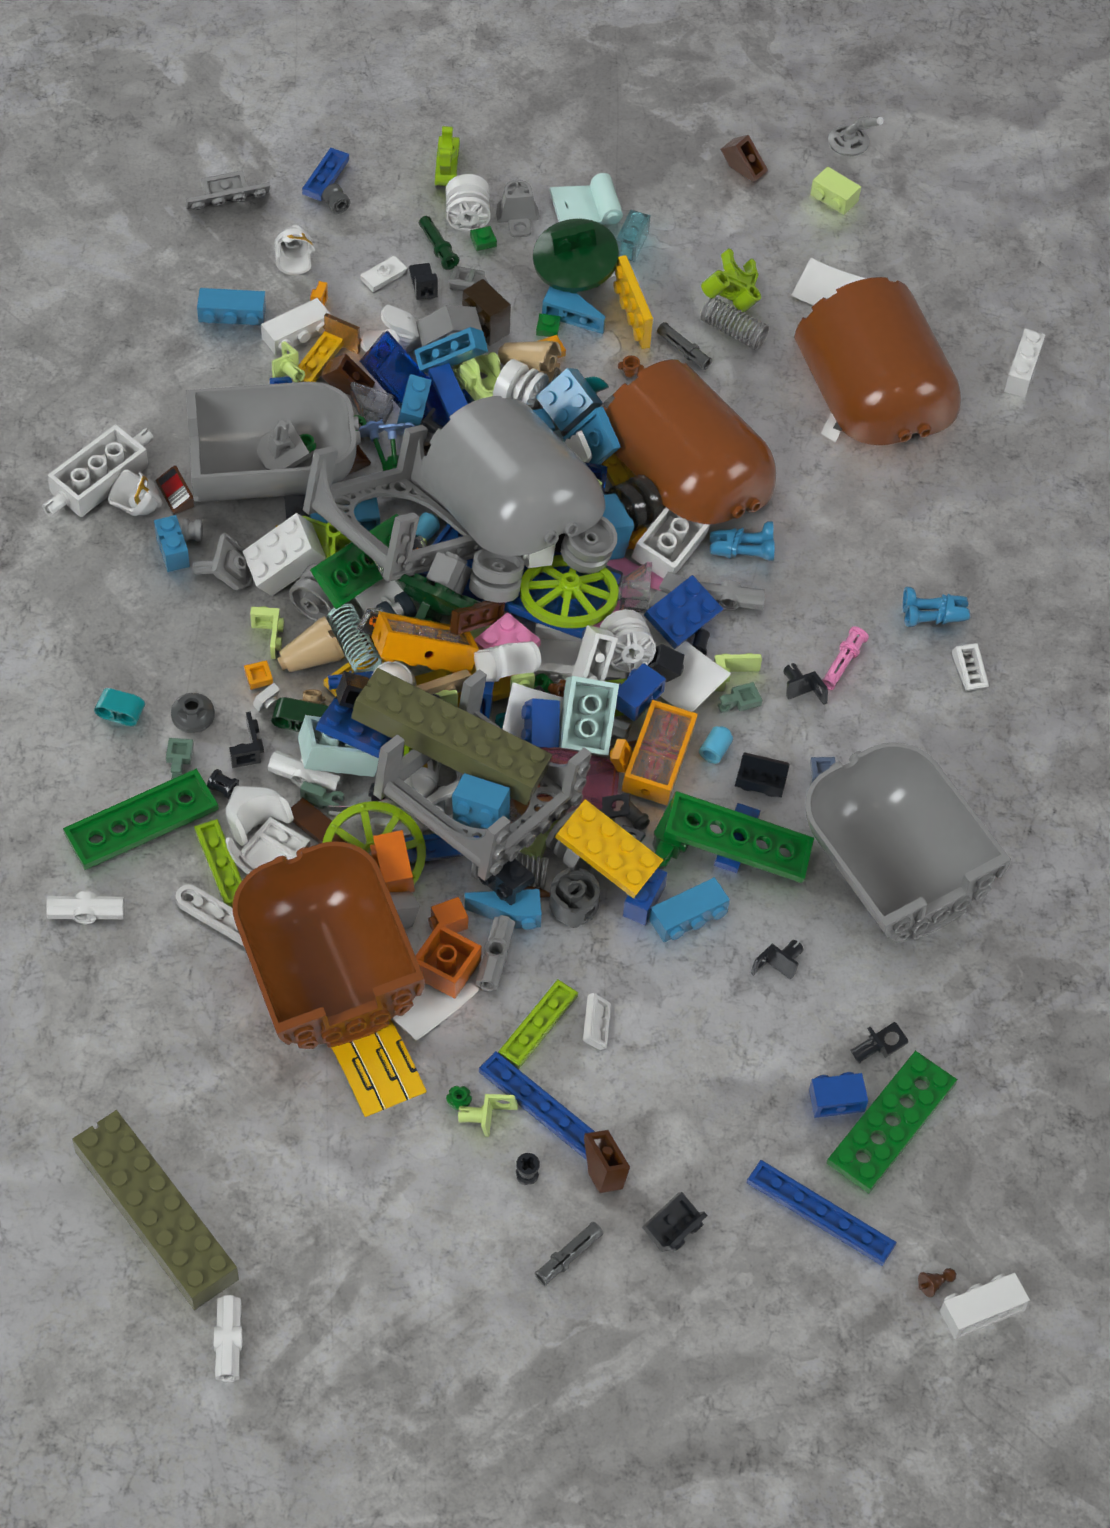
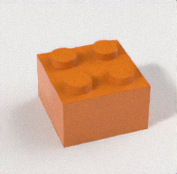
M403 830L373 836L374 844L370 845L371 855L380 868L389 892H415Z
M437 924L415 955L425 978V983L455 999L480 964L482 946Z

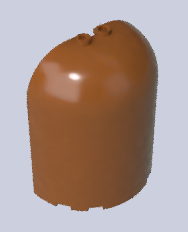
M886 277L854 281L836 289L837 293L828 299L824 297L811 307L813 311L808 317L801 319L794 338L830 412L842 428V431L849 437L870 445H890L906 442L911 439L914 433H919L921 437H927L948 428L957 418L961 403L958 380L912 292L904 283L898 280L896 282L889 281Z
M671 359L655 363L636 374L638 378L629 385L624 383L613 394L615 399L607 408L604 407L621 446L614 454L663 505L676 515L696 523L719 524L734 518H740L745 513V509L748 513L756 512L770 501L776 483V466L771 450L766 442L688 364Z
M334 841L300 848L296 852L297 857L293 859H287L286 856H278L273 861L260 865L241 881L233 899V917L276 1033L285 1044L296 1043L302 1049H314L318 1044L326 1043L328 1048L340 1046L380 1031L390 1025L388 1020L395 1015L403 1016L414 1006L413 999L416 996H421L425 986V978L378 864L362 848L350 843Z

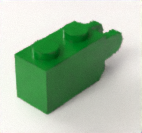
M671 799L654 831L652 845L655 854L663 859V862L658 867L659 869L666 868L672 858L677 859L681 851L685 853L689 846L663 837L673 799ZM687 818L689 824L693 826L698 825V821L695 818Z

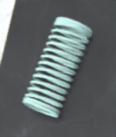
M344 604L338 609L333 608L327 615V621L354 673H358L357 671H375L381 665L382 659L369 634L364 631L360 633L364 626L354 606ZM344 607H350V608H352V609H346V610H343V611L337 613V614L333 617V619L330 621L331 616H332L337 610H339V609H341V608H344ZM346 611H352L351 613L339 617L335 622H333V620L341 613ZM372 657H375V658H374L373 660H371L370 662H368V663H366V664H364V665L358 666L360 663L365 662V661L369 660V659L372 658ZM378 658V661L371 667L362 670L356 669L357 667L367 666Z

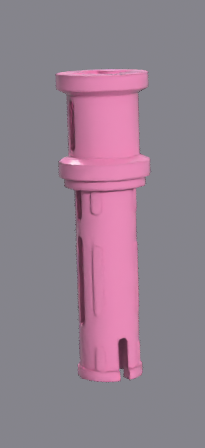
M855 626L851 627L846 641L840 644L838 656L822 679L828 690L835 688L836 683L845 672L850 661L859 655L860 647L868 641L869 636L863 629ZM841 663V666L837 673H834L838 665Z

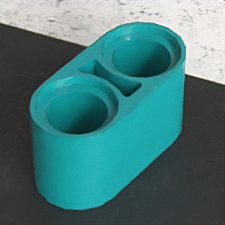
M105 688L99 697L94 712L105 720L127 726H135L145 707V701L139 696Z

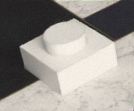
M275 683L271 684L255 697L253 706L258 712L265 707L267 709L271 708L278 700L277 696L280 689Z

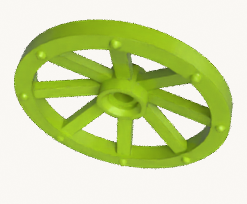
M555 555L552 565L528 568L522 576L520 597L524 607L535 618L552 626L583 628L587 627V625H595L610 615L618 602L619 588L617 581L606 567L599 572L580 577L576 574L577 571L572 568L569 569V572L562 574L553 568L569 566L564 561L562 555ZM541 572H545L556 579L532 581ZM603 580L609 592L586 583ZM555 588L537 602L532 599L529 589ZM583 592L608 601L596 611ZM558 596L564 598L561 615L553 614L543 609L545 605ZM577 598L588 615L568 617L571 599Z
M368 801L348 807L333 819L326 830L323 843L332 842L336 834L347 843L356 845L367 853H371L370 845L374 844L368 812H381L392 816L382 834L392 832L398 821H401L414 838V840L405 843L407 850L416 848V864L412 871L414 885L416 884L424 868L426 846L419 826L405 811L389 803ZM360 814L366 844H363L340 826L349 818Z

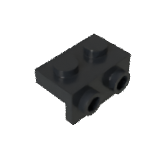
M744 752L735 787L745 791L764 793L770 797L777 796L782 798L790 764Z
M516 859L506 862L497 875H491L485 881L478 876L483 885L492 889L501 900L506 901L509 905L515 903L518 892L535 881V875Z
M679 1192L642 1228L662 1252L670 1250L674 1252L685 1244L684 1238L689 1233L694 1234L704 1225L702 1221L708 1215L704 1211L698 1212L684 1193Z

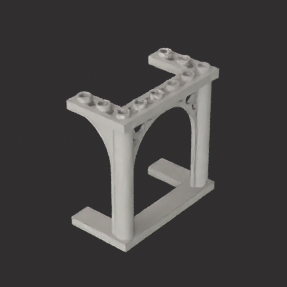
M423 425L404 430L397 468L332 484L338 450L330 446L314 450L303 511L308 515L318 513L384 569L382 577L387 582L400 579L404 574L412 576L415 573L419 574L429 571L437 552L446 555L448 551L464 560L474 558V554L477 551L484 549L469 535L422 482L421 466L428 431ZM374 497L408 499L431 509L463 535V537L412 550L419 522V516L412 512L395 517L388 548L357 521L354 509L360 502Z
M479 669L463 682L459 708L499 727L480 713L487 674ZM397 734L380 747L373 795L380 800L387 795L479 867L477 876L485 881L491 875H497L506 862L513 861L518 856L520 850L531 846L540 833H546L555 820H560L565 816L568 809L572 806L576 807L583 798L582 791L587 783L586 775L591 766L589 762L592 753L584 747L568 760V764L550 762L547 773L539 784L540 787L536 789L530 799L527 810L518 820L511 823L509 819L502 816L488 829H478L455 821L404 782L432 758L414 749L402 757L405 740ZM540 794H548L552 796L553 799L551 801L545 802L539 800L537 796ZM536 807H540L538 812L534 810Z

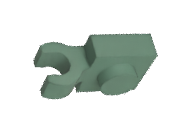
M754 682L732 687L731 694L719 697L721 703L717 706L721 713L728 712L735 706L738 707L739 711L761 706L763 700Z
M169 738L166 763H172L171 779L183 774V764H191L194 746L193 739Z
M304 781L300 787V798L303 797L313 806L320 809L328 806H339L338 803L333 802L334 800L343 802L345 800L344 793L340 791L327 793L326 789L317 783L311 784Z

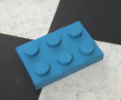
M604 407L595 408L562 438L563 442H565L566 439H571L572 435H576V432L582 430L592 453V458L586 465L592 470H595L621 447Z

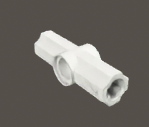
M279 751L273 752L268 765V771L291 779L298 787H301L303 782L306 781L311 784L317 783L325 788L327 793L339 791L343 781V775L340 773L304 769L302 758L298 759Z
M87 891L79 892L76 896H48L46 905L47 919H74L80 924H91L96 919L123 920L125 900L124 897H98L95 893Z
M225 1295L217 1298V1326L214 1327V1351H216L215 1378L222 1382L239 1380L240 1351L243 1348L241 1298L234 1295Z

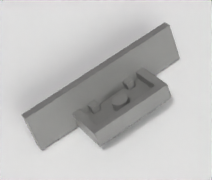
M243 170L201 178L205 195L187 198L186 209L200 210L205 205L213 204V206H220L225 204V201L234 200V202H240L250 196L255 198L263 197L266 193H269L270 182L247 186Z

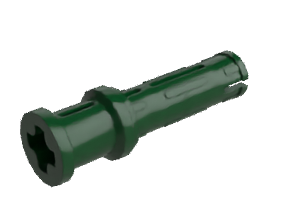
M423 216L418 224L433 245L435 256L440 258L443 269H453L459 264L460 258L457 254L453 253L451 244L444 241L430 216Z

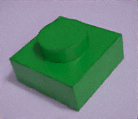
M491 226L470 230V237L476 251L497 247V240Z
M539 313L536 335L545 337L558 335L561 316Z

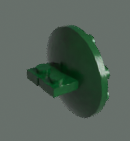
M568 219L550 226L539 236L533 249L534 268L541 280L557 290L570 293L599 287L614 273L618 265L619 248L615 236L604 225L588 219Z
M416 573L412 576L404 574L400 579L395 580L410 598L420 604L415 616L417 619L441 623L442 615L452 616V610L479 603L468 596H462L437 582L434 583Z

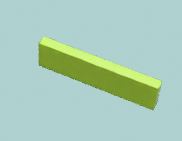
M218 819L196 825L194 829L222 901L233 908L234 895L242 878L236 863L229 854L226 838Z
M557 979L498 1053L519 1069L576 1000L578 992Z

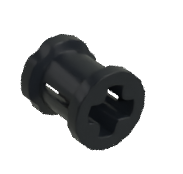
M219 769L213 771L207 782V787L210 790H218L227 799H230L233 788L239 786L238 779H231L223 775Z
M532 1153L521 1154L516 1161L517 1181L523 1185L534 1184L539 1177L540 1161Z

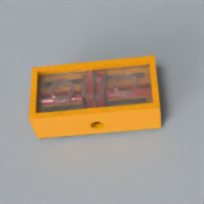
M379 611L371 636L380 657L386 661L394 662L397 660L405 662L410 666L423 665L432 670L445 669L452 673L467 669L471 674L474 665V652L479 650L470 631L454 635L450 633L451 625L381 611Z
M651 701L624 775L622 792L666 806L668 805L695 728L697 713L659 701Z

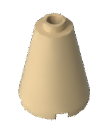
M507 342L498 350V357L503 365H506L511 359H516L528 365L529 370L537 369L538 372L547 374L549 383L557 377L560 369V363H557V356H561V347L558 342Z
M324 616L280 650L281 656L277 659L283 671L288 669L289 673L340 661L346 657Z

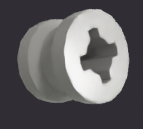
M183 519L182 534L185 542H188L190 539L202 542V519H196L195 521Z

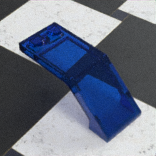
M388 330L379 336L359 361L399 408H401L410 374L431 380L424 372L419 371L415 361ZM431 381L423 417L426 418L434 407L436 410L432 416L434 417L433 420L444 427L449 422V418ZM465 388L461 389L468 404L475 401Z

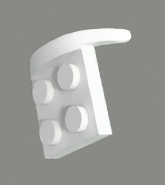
M269 817L241 851H239L230 837L226 839V846L237 866L246 874H249L255 868L273 861L278 856H286L287 859L297 857L296 852L300 848L309 847L310 840Z

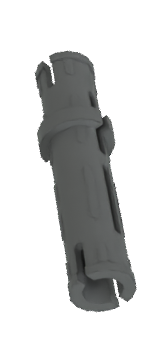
M667 322L659 325L657 334L680 350L687 360H692L702 370H706L711 365L712 358L699 350L700 347L697 344L689 342L669 326Z
M591 1222L588 1227L573 1238L562 1250L554 1252L550 1256L551 1259L534 1273L537 1280L545 1286L561 1271L565 1272L575 1258L603 1235L601 1227L597 1223Z

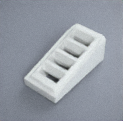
M978 643L956 646L952 650V655L965 690L971 691L988 688L989 684ZM969 655L971 656L970 659H964L963 657ZM966 664H974V666L966 667ZM977 671V674L968 675V672ZM980 679V683L971 684L970 680Z

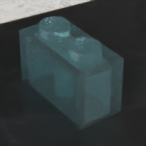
M630 210L616 239L619 256L627 255L629 261H636L649 234L651 215Z

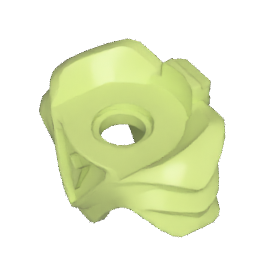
M495 352L477 356L454 366L453 372L463 394H468L472 401L493 396L494 386L501 372L500 359ZM480 372L485 373L487 378L481 379Z

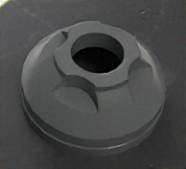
M200 693L181 695L174 701L171 708V718L174 725L181 731L188 733L205 730L212 724L215 717L214 706L211 700ZM190 701H195L199 704L194 710L185 708V705Z

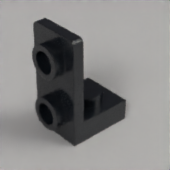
M430 263L410 265L409 272L416 300L438 297V278L436 273L432 274Z
M250 711L246 712V722L251 743H242L229 747L232 768L261 763L260 753H264L262 739H257L256 734L259 733L257 719L252 720Z

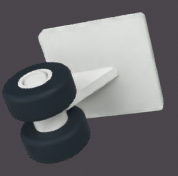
M383 578L354 597L367 620L371 613L378 615L379 611L412 618L417 614L412 599L399 587L395 580L387 582Z

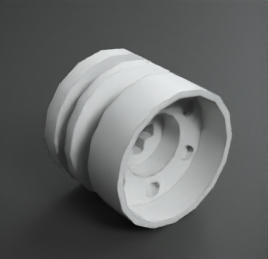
M462 174L448 182L446 186V216L448 223L453 228L466 232L483 228L490 221V189L487 181L482 177L474 174Z
M511 359L503 367L496 380L493 396H501L508 399L515 398L524 402L532 410H537L540 402L537 400L536 395L548 386L549 377L543 372H538L537 369L529 370L528 365L516 359Z
M623 609L613 612L604 619L600 628L609 630L618 637L610 662L612 667L620 672L630 673L634 668L638 669L643 663L648 666L656 653V645L643 616L634 610Z

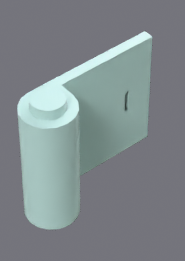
M607 173L595 175L591 180V184L587 186L550 187L549 189L559 222L568 219H588L602 225L618 223L623 217L612 178Z

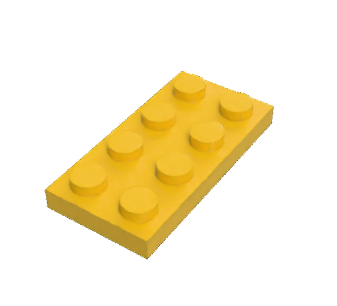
M627 255L619 256L618 265L615 269L616 281L613 282L614 291L620 296L621 308L627 312V322L633 327L635 341H639L641 349L650 348L653 317Z
M584 799L555 836L556 839L633 899L663 862L662 858L586 799Z

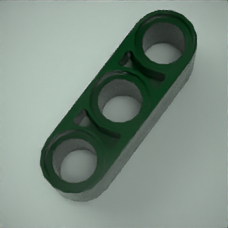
M281 697L277 700L271 722L278 728L300 732L305 715L322 717L328 706Z

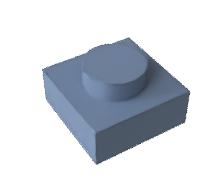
M811 757L812 782L822 772L829 769L832 764L836 763L835 757Z

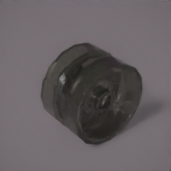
M638 474L625 482L609 488L607 495L616 493L619 500L624 504L626 512L634 522L633 532L654 522L663 511V503L659 491L654 483L645 475Z

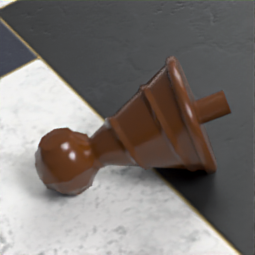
M946 1268L943 1274L921 1272L918 1276L919 1289L927 1297L931 1298L945 1281L953 1282L957 1274L951 1268Z

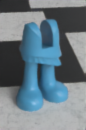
M767 521L762 531L757 533H744V527L739 530L734 528L710 532L709 540L712 543L710 545V552L712 555L731 559V557L736 558L737 554H743L774 561L773 521Z
M904 588L903 612L905 613L904 621L907 627H914L918 623L936 621V625L940 623L944 625L970 619L967 597L950 594L946 596L942 594L940 598L923 599L916 597L914 588ZM933 609H937V611H919V610H933Z

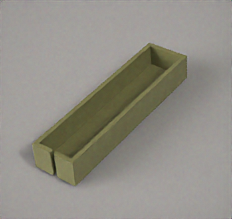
M380 668L375 670L367 686L365 685L355 700L352 719L390 738L398 734L405 740L404 745L462 774L466 773L509 787L510 798L526 806L547 773L553 754Z
M117 1110L98 1121V1128L94 1129L91 1126L72 1138L76 1154L193 1310H196L239 1280L237 1266Z

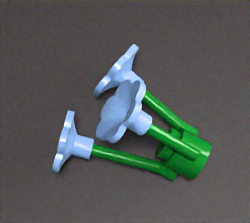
M369 421L366 425L361 426L359 431L360 437H370L371 441L374 442L382 463V469L386 471L397 468L399 458L396 452L395 441L397 434L403 436L406 428L414 427L415 425L412 423L384 425L383 421ZM384 430L388 432V440L391 443L392 455L387 457V461L378 441L380 439L378 433Z

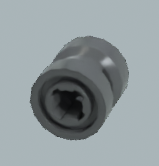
M331 184L324 189L322 198L329 204L333 213L340 214L348 209L350 199L343 193L342 188L338 184Z

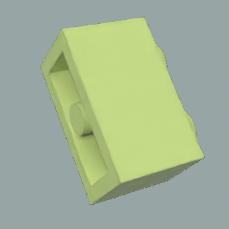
M827 166L813 179L810 195L845 215L859 201L861 186Z

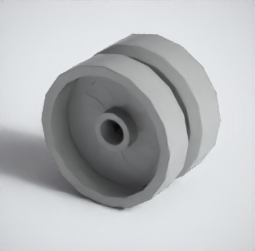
M602 516L593 527L569 538L565 534L561 543V554L564 561L570 568L581 573L591 574L605 568L617 544V532L614 525Z
M485 549L477 551L473 558V571L471 572L469 589L478 598L490 602L502 603L515 600L520 592L524 569L523 559L520 556L495 554Z
M318 564L309 565L289 592L290 600L294 606L313 621H317L324 616L327 619L328 613L334 608L310 571L311 568ZM337 575V579L342 583L341 577ZM338 610L331 616L330 621L337 614Z

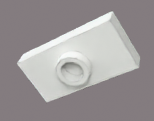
M394 255L362 273L360 280L374 293L407 274L408 269Z
M593 993L587 997L583 1041L598 1050H603L607 1048L611 1003Z

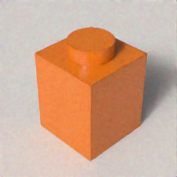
M459 897L431 906V917L428 918L432 931L437 924L456 933L468 929V915Z

